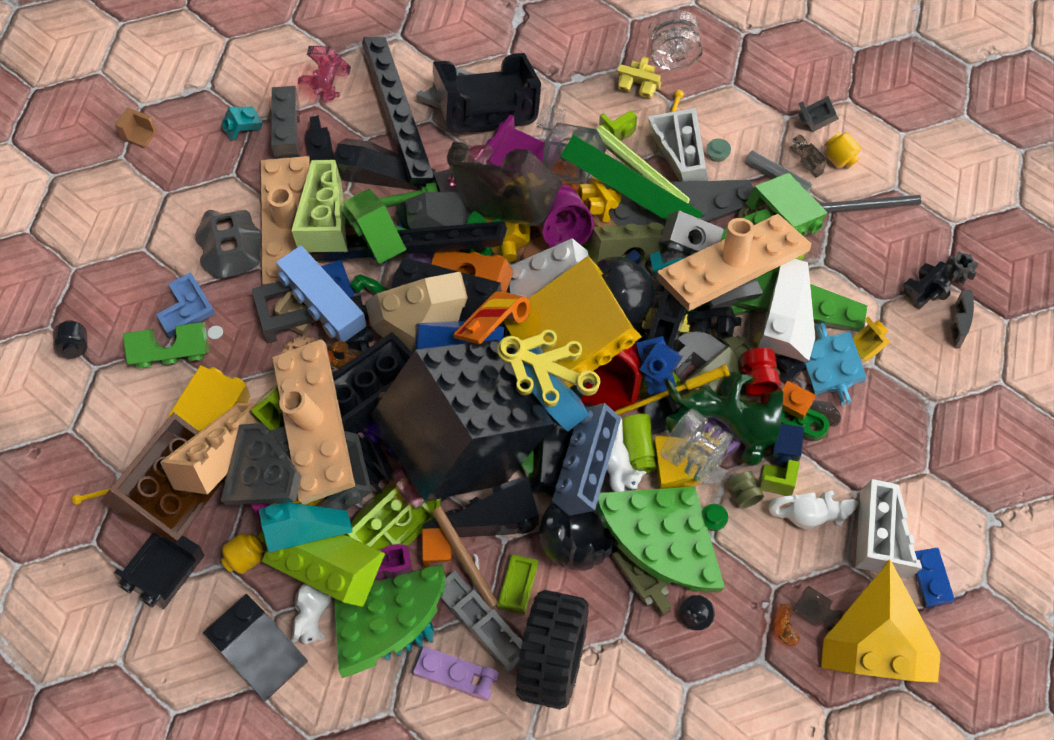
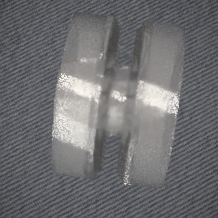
M681 10L669 11L660 14L649 24L648 38L651 44V59L658 67L667 70H679L693 65L702 56L703 46L700 38L699 22L691 13Z

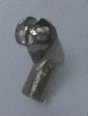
M814 400L810 409L826 416L831 427L839 425L842 420L840 412L830 402Z

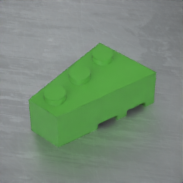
M370 188L343 201L346 210L343 211L346 220L358 237L362 236L379 264L406 250L385 205Z

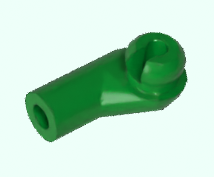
M361 274L356 275L355 279L350 283V286L356 292H361L364 287L373 295L387 290L375 279Z

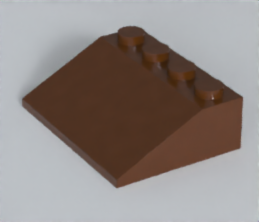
M173 412L109 489L101 502L122 518L176 543L225 480L227 474L208 494L174 490L160 462L194 437L199 431Z

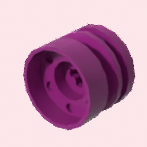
M554 184L541 190L533 199L530 208L531 219L550 247L570 239H574L582 245L591 236L594 227L593 215L573 188L564 184Z

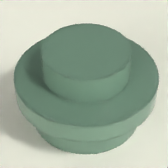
M713 139L707 145V154L713 161H724L730 155L731 146L724 139Z

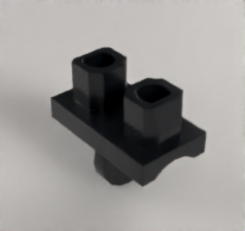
M940 261L936 266L925 263L918 272L919 278L922 279L920 282L909 278L904 283V293L913 298V306L915 308L921 309L930 299L933 301L936 298L946 300L950 296L949 286L951 282L945 274L946 263Z
M709 304L708 306H703L702 311L688 313L687 318L693 325V332H704L710 335L711 329L716 328V334L722 338L732 337L735 326H741L742 320L740 317L735 316L732 308L710 309Z

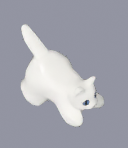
M622 418L606 470L609 473L610 486L615 492L636 491L642 476L646 474L645 471L633 469L630 464L629 453L623 444Z
M306 583L299 588L294 601V608L298 611L299 615L293 620L291 631L292 643H296L300 638L302 644L307 645L324 638V634L319 630L318 621L333 597Z

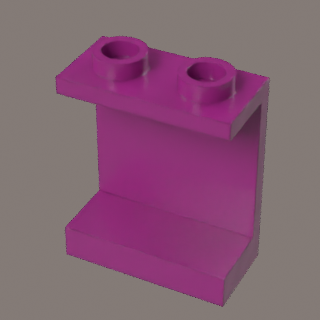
M509 115L505 122L500 123L493 139H489L485 144L486 163L514 177L532 172L536 180H541L552 165V161L560 153V138L552 134L545 143L515 129L514 116Z

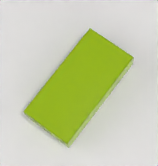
M511 554L498 602V609L522 615L526 614L539 560Z

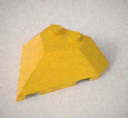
M889 559L873 581L867 585L842 615V618L823 638L821 668L860 675L938 683L940 651Z

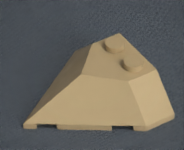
M461 272L424 278L377 293L365 301L371 327L384 338L393 332L414 352L416 350L417 323L459 321L462 308L465 307L468 297Z

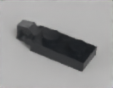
M319 115L310 117L312 130H306L310 164L311 160H333L334 154L328 128H321Z

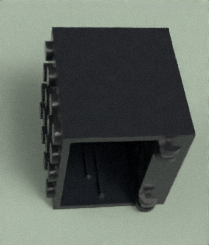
M498 340L483 341L480 345L467 343L417 349L413 352L386 392H380L377 401L379 403L371 413V416L424 502L492 488L508 482L554 425L547 411L533 392L529 395H521L517 392V379L511 364L501 360L498 355ZM526 382L520 384L522 389L529 388Z

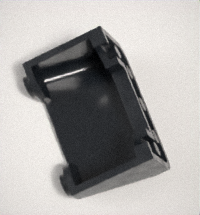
M516 53L505 57L499 72L457 76L456 67L452 62H433V77L444 122L449 131L461 133L497 129L500 123L505 122L509 115L514 116L515 126L529 125L538 118L541 81L525 53Z

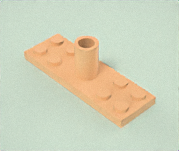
M309 156L261 160L262 285L280 281L277 277L279 271L276 262L297 248L291 230L310 167Z
M779 214L755 225L747 219L735 218L728 223L724 240L657 271L656 279L690 311L809 252L811 243Z
M320 339L272 357L280 396L279 405L283 412L291 461L301 474L298 490L299 501L304 505L355 487L326 343Z

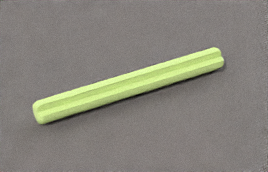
M599 125L594 129L592 137L630 169L689 204V197L603 126Z

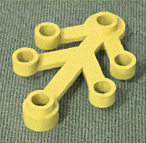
M544 330L540 335L520 340L515 336L503 338L498 344L497 352L501 360L511 364L517 379L516 389L519 394L529 395L533 391L534 386L533 380L527 377L523 362L533 366L543 392L542 402L547 407H554L559 401V392L554 389L548 373L576 385L578 391L583 395H593L598 391L600 378L595 372L587 370L579 374L554 363L565 358L570 360L580 358L582 345L579 342L571 341L564 347L536 355L529 350L539 346L550 349L556 345L557 335L554 331ZM550 336L553 338V341L546 342L543 338ZM575 347L579 352L573 354L569 351V348ZM508 348H514L517 352L515 354H509L506 350ZM526 382L530 385V387L528 389H522L520 387V384ZM590 382L593 387L587 389L583 386V383ZM547 394H553L556 397V399L553 401H549L546 399L545 396Z

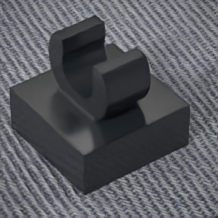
M781 354L776 358V368L780 372L779 379L784 384L787 381L792 383L805 370L806 364L800 360Z

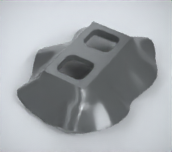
M207 210L204 213L196 231V240L203 249V255L200 259L202 266L218 278L236 276L255 268L260 262L262 233L253 224L250 213L247 210L227 213ZM227 218L232 219V228L225 230L217 229V221ZM233 238L237 240V248L227 251L221 249L220 243L222 241Z

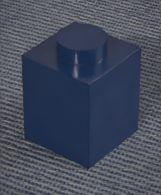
M781 424L778 440L772 445L770 463L786 468L789 460L800 461L804 427Z

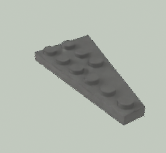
M750 180L670 182L689 197L690 205L703 212L700 219L708 223L737 213L743 207L748 206L746 202L754 189ZM604 184V186L606 187V189L612 188V187H610L609 185ZM620 193L621 201L618 207L609 209V216L617 226H626L627 224L647 225L652 222H657L664 226L666 224L665 219ZM635 247L628 249L626 252L635 250Z

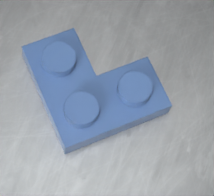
M190 272L168 283L178 303L156 314L170 338L176 335L175 326L199 323L215 315V312Z

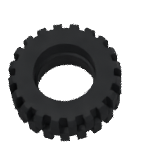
M549 590L540 591L535 596L527 619L517 666L515 691L516 696L521 701L559 710L569 705L580 667L588 623L589 604L584 598Z

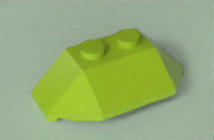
M406 471L394 478L393 484L389 483L382 489V494L378 493L357 513L351 523L353 532L346 533L348 536L377 550H382L394 544L409 546L422 533V529H424L423 524L435 518L431 511L440 507L441 499L424 502Z

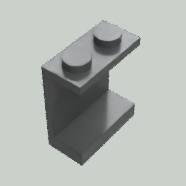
M344 431L355 487L327 496L328 499L317 507L347 510L351 506L360 503L362 498L372 492L358 434Z

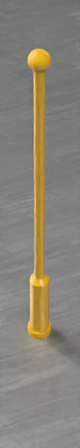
M726 363L718 368L685 380L684 384L675 388L678 392L684 389L692 390L722 377H728L730 373ZM662 392L614 412L617 415L624 414L669 396L668 392Z

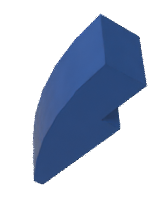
M466 321L417 323L416 350L471 343L455 339L453 335ZM498 325L484 341L498 340L500 342L504 336V327Z

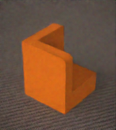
M422 529L424 568L429 567L430 562L451 561L452 546L442 529Z

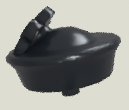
M692 595L681 604L680 618L689 629L695 631L704 630L713 623L715 608L706 597Z

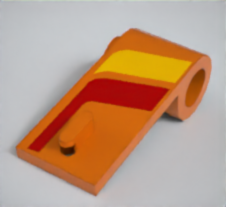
M496 291L453 334L454 338L480 345L503 320L516 323L524 322L530 312V302L524 296Z

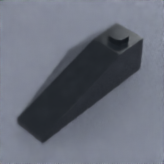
M527 475L493 488L494 494L484 499L475 497L469 500L470 503L461 511L459 509H451L445 513L459 537L514 535L519 532L525 534L533 531L539 525V513ZM435 518L423 524L424 529L440 528Z

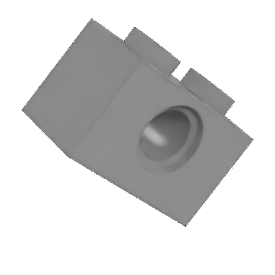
M676 211L669 213L660 243L668 245L667 249L676 253H682L683 251L693 255L720 242L724 229L684 212ZM689 232L694 237L693 244L688 239Z

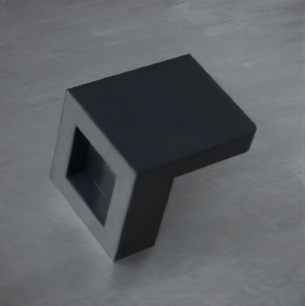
M670 396L643 406L642 413L650 415L652 435L668 430L666 427V417L678 409Z

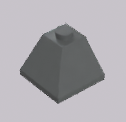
M425 192L406 200L407 223L411 229L466 224L464 193Z

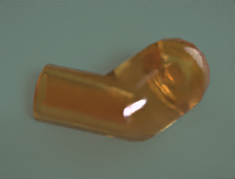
M780 604L773 623V631L783 644L795 646L800 641V635L798 632H795V629L789 622L793 608L787 604Z

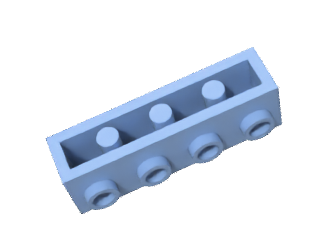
M302 245L276 262L279 271L277 277L285 287L290 286L293 296L300 304L304 302L308 306L307 310L315 321L320 320L324 324L323 328L330 338L335 337L342 344L366 327L364 313Z

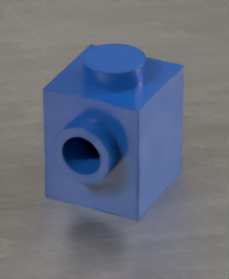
M657 342L639 370L645 373L643 377L654 385H657L658 382L665 384L664 379H669L683 356L664 343Z

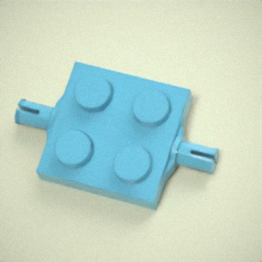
M820 323L821 330L819 324H817L814 328L818 339L813 344L809 362H804L814 394L837 392L840 404L846 405V399L848 405L852 400L847 389L854 384L867 381L851 332L829 336L825 323Z

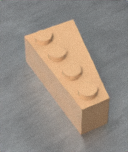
M235 404L160 462L174 490L208 494L228 473L239 425L262 423L251 412L255 404Z

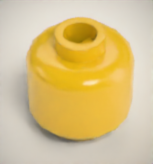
M838 132L825 143L827 148L824 154L837 168H842L845 165L850 168L860 159L857 155L861 151V146L849 133L841 134Z
M239 533L223 545L222 553L224 557L221 559V562L229 572L235 571L239 574H246L262 561L264 548L252 533L249 535Z

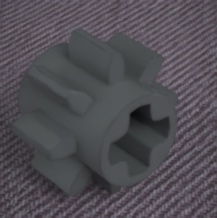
M958 251L955 258L953 256L948 257L945 273L949 274L951 282L954 281L964 285L967 278L970 280L974 279L978 263L974 262L971 254Z

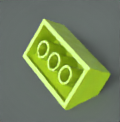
M342 534L273 552H268L267 548L262 562L341 602L363 607L385 553Z

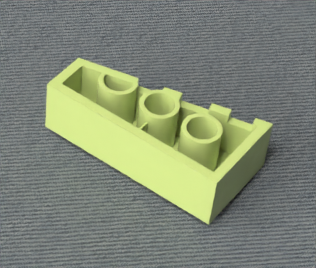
M311 160L291 230L296 246L298 248L302 245L307 252H348L345 216L343 214L342 180L336 161Z

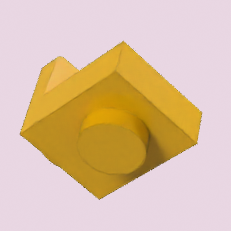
M869 316L864 319L868 325L852 337L858 354L865 362L891 343L885 336L889 331L879 320L874 323Z

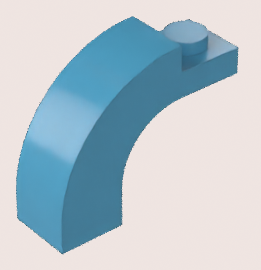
M541 346L529 350L536 355L544 353ZM523 362L527 377H530L534 383L533 394L566 431H570L589 416L581 399L561 378L549 373L548 375L554 389L559 392V401L554 407L545 406L542 402L543 392L533 366ZM547 394L545 396L546 399L549 401H553L556 399V397L553 394Z

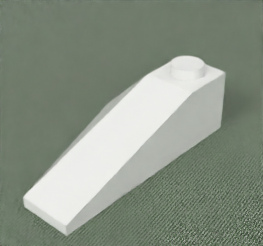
M793 259L779 266L757 347L770 348L774 350V353L808 363L815 341L808 262Z

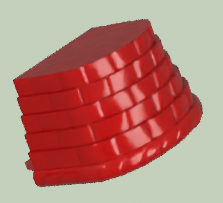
M636 342L632 347L622 350L615 355L609 363L601 365L593 371L600 378L599 389L593 395H583L582 403H591L593 405L605 403L613 411L620 407L637 403L642 375L641 370H639L641 364ZM587 382L586 388H592L593 385Z

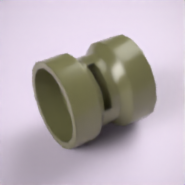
M751 471L742 472L728 481L730 490L737 495L736 502L741 509L751 507L764 498L762 490L755 485L756 479Z

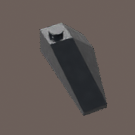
M346 138L337 145L333 160L336 161L342 181L416 191L422 190V187L426 186V184L408 183L398 153L364 140Z

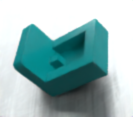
M253 106L228 107L222 119V128L230 140H236L239 131L260 130L263 125Z

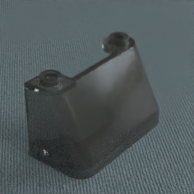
M453 142L447 154L448 165L469 213L476 211L484 219H500L510 223L537 226L548 216L562 184V181L529 150L515 149L510 151L505 156L501 166L480 164L470 155V148L461 142Z

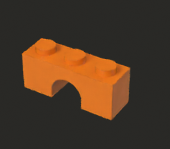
M456 250L437 251L431 262L432 265L501 282L502 292L507 291L513 274L510 264L501 255L486 256L477 252L461 253Z

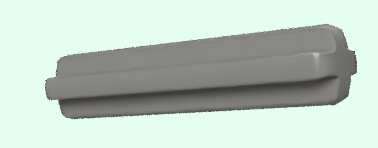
M754 150L750 151L746 157L745 162L773 179L790 173L808 193L812 188L810 182Z

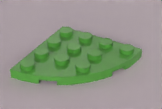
M695 486L599 494L595 509L604 528L610 530L619 543L617 545L618 548L641 569L665 583L670 584L673 582L688 587V590L710 593L721 592L725 588L709 531L704 523L702 508Z
M443 564L429 566L409 574L396 576L395 578L374 581L363 607L344 603L334 598L338 670L342 678L377 665L376 660L391 651L395 654L398 653L426 628L437 612L436 605L440 597L444 596L446 572Z

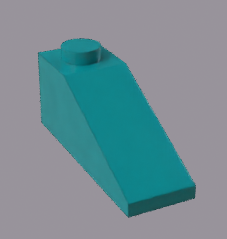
M296 503L273 504L259 509L268 552L353 532L348 511Z

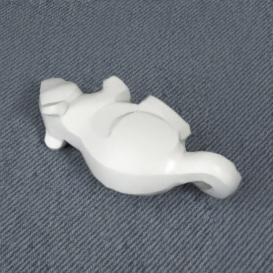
M834 491L824 492L819 498H816L815 493L776 498L769 502V512L775 517L790 519L796 526L802 529L810 530L821 526L825 522L835 521L837 525H842L844 520L854 513L859 502L854 499H846L840 502L832 500L835 495ZM783 504H791V506H788L786 508H779Z

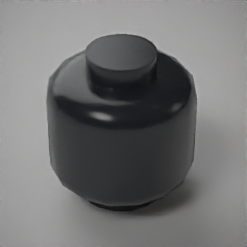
M67 320L55 326L53 330V349L57 355L72 359L80 357L86 352L88 342L87 330L84 325L73 320Z

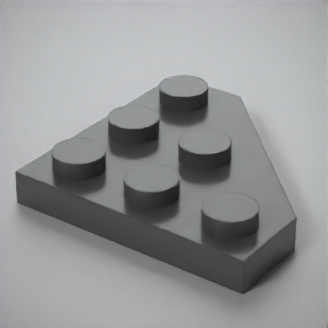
M262 423L240 424L221 502L226 505L296 502L301 474L271 431Z

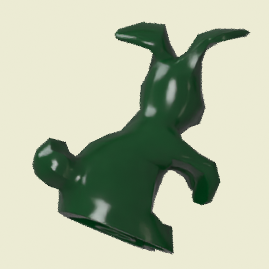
M734 371L730 373V376L724 378L720 396L709 385L699 386L681 396L673 383L668 378H665L668 395L675 404L680 405L674 413L666 417V427L671 437H681L688 419L701 420L712 418L725 425L735 440L745 446V451L741 455L742 462L747 466H755L762 461L765 449L772 446L778 440L781 426L783 391L779 389L762 393L760 403L739 399L742 385L751 383L754 378L752 375L742 374L739 376V373Z

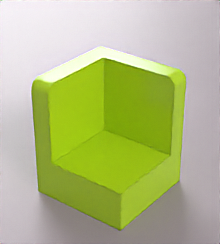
M789 460L786 468L765 464L760 489L779 495L792 496L796 486L800 462Z

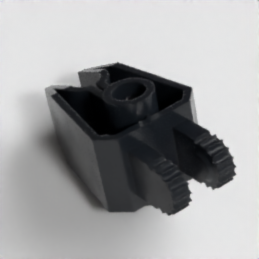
M358 434L371 490L382 494L383 490L379 486L381 479L377 474L393 484L394 472L383 450L370 437L362 438Z

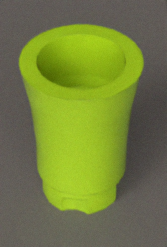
M635 414L622 418L623 444L629 453L632 468L638 471H645V475L657 470V457L653 444L650 415Z

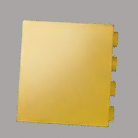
M589 256L528 298L530 312L524 322L516 323L503 320L511 336L518 337L520 340L540 335L544 330L554 331L557 335L556 345L550 349L541 346L544 353L564 347L571 341L579 342L582 345L580 358L577 360L565 358L554 362L579 374L587 370L594 371L601 365L609 363L615 355L622 350L632 347L635 341L641 338V335L633 328L601 276L603 273ZM550 336L543 338L546 342L553 341V338ZM575 347L569 348V351L573 354L579 352ZM563 380V381L565 382V384H566L569 388H570L572 385H574V384H572V383H569V382Z

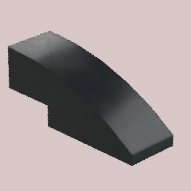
M666 288L664 289L658 311L655 313L647 340L664 336L665 344L674 350L688 310Z

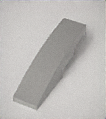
M453 571L446 577L444 596H441L440 599L484 648L510 672L519 663L522 641L494 609L491 610L475 590L472 591L459 574Z

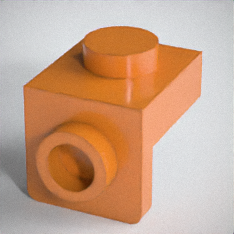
M787 381L783 389H781L783 391L782 410L803 420L816 395Z

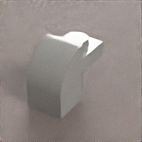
M689 332L682 335L677 340L676 352L683 357L675 368L674 373L679 377L691 364L699 369L726 346L704 332Z

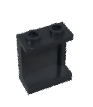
M553 422L554 425L539 442L537 475L529 481L532 492L549 497L554 496L556 484L574 430L566 431L555 422Z
M151 531L152 535L123 571L117 568L114 574L119 580L117 585L129 594L135 591L141 595L139 599L152 608L157 605L164 610L205 555L198 544L183 535L177 542H173Z

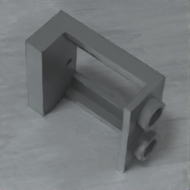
M280 281L252 288L267 343L278 341L276 332L315 322L307 310L308 307L271 317L266 298L292 291L289 285L285 287Z

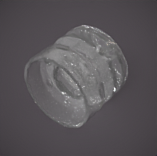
M691 409L682 417L669 435L660 456L676 467L687 459L688 462L684 472L691 475L696 470L694 479L702 483L719 467L725 458L733 435L727 431L720 435L721 427L715 425L706 433L709 422L708 418Z

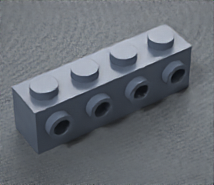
M605 403L587 407L586 410L589 416L574 427L552 499L568 515L595 511L621 421V417Z

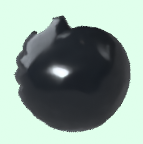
M625 257L602 259L596 264L603 273L601 276L634 328L644 319L653 305V284L643 268L631 259Z
M553 504L548 506L541 519L539 531L540 544L549 558L561 567L575 571L590 570L593 566L602 564L604 559L608 558L612 553L615 538L614 536L610 538L609 529L604 528L600 518L593 511L568 515L559 506Z

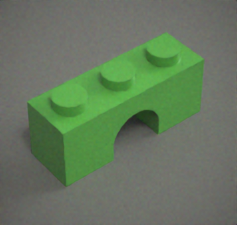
M200 322L175 326L176 341L169 348L162 347L157 343L154 329L123 333L127 365L135 364L136 368L152 366L151 361L161 360L162 365L178 363L177 358L186 356L188 361L204 359L203 354L210 352L206 323Z

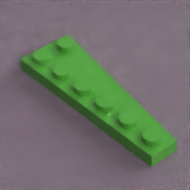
M771 270L757 277L763 292L758 299L736 301L733 305L767 312L778 271ZM810 284L814 323H825L827 326L856 332L864 328V319L866 318L868 305Z

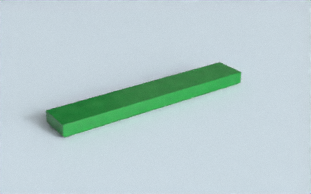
M574 134L561 154L562 158L666 221L669 213L676 211L684 212L698 219L703 214L702 211Z

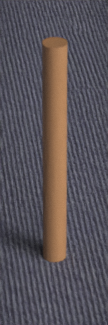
M440 506L431 511L482 599L490 608L497 605L496 598L442 507Z

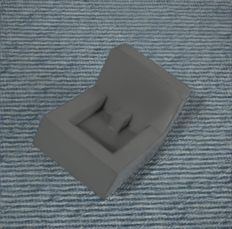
M829 96L807 107L803 101L798 103L801 112L798 113L799 118L804 126L809 125L812 132L839 119Z

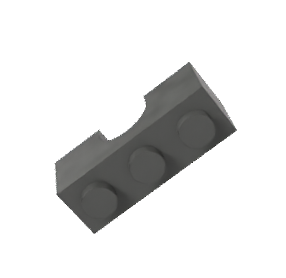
M296 86L272 87L271 146L275 159L300 157V140L297 123L300 122V103Z

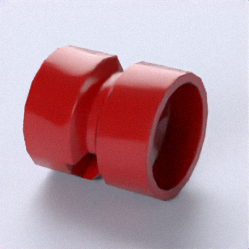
M755 348L741 355L743 373L752 375L754 378L751 383L745 384L747 394L761 396L762 393L780 389L779 374L774 369L777 367L774 350L770 348Z

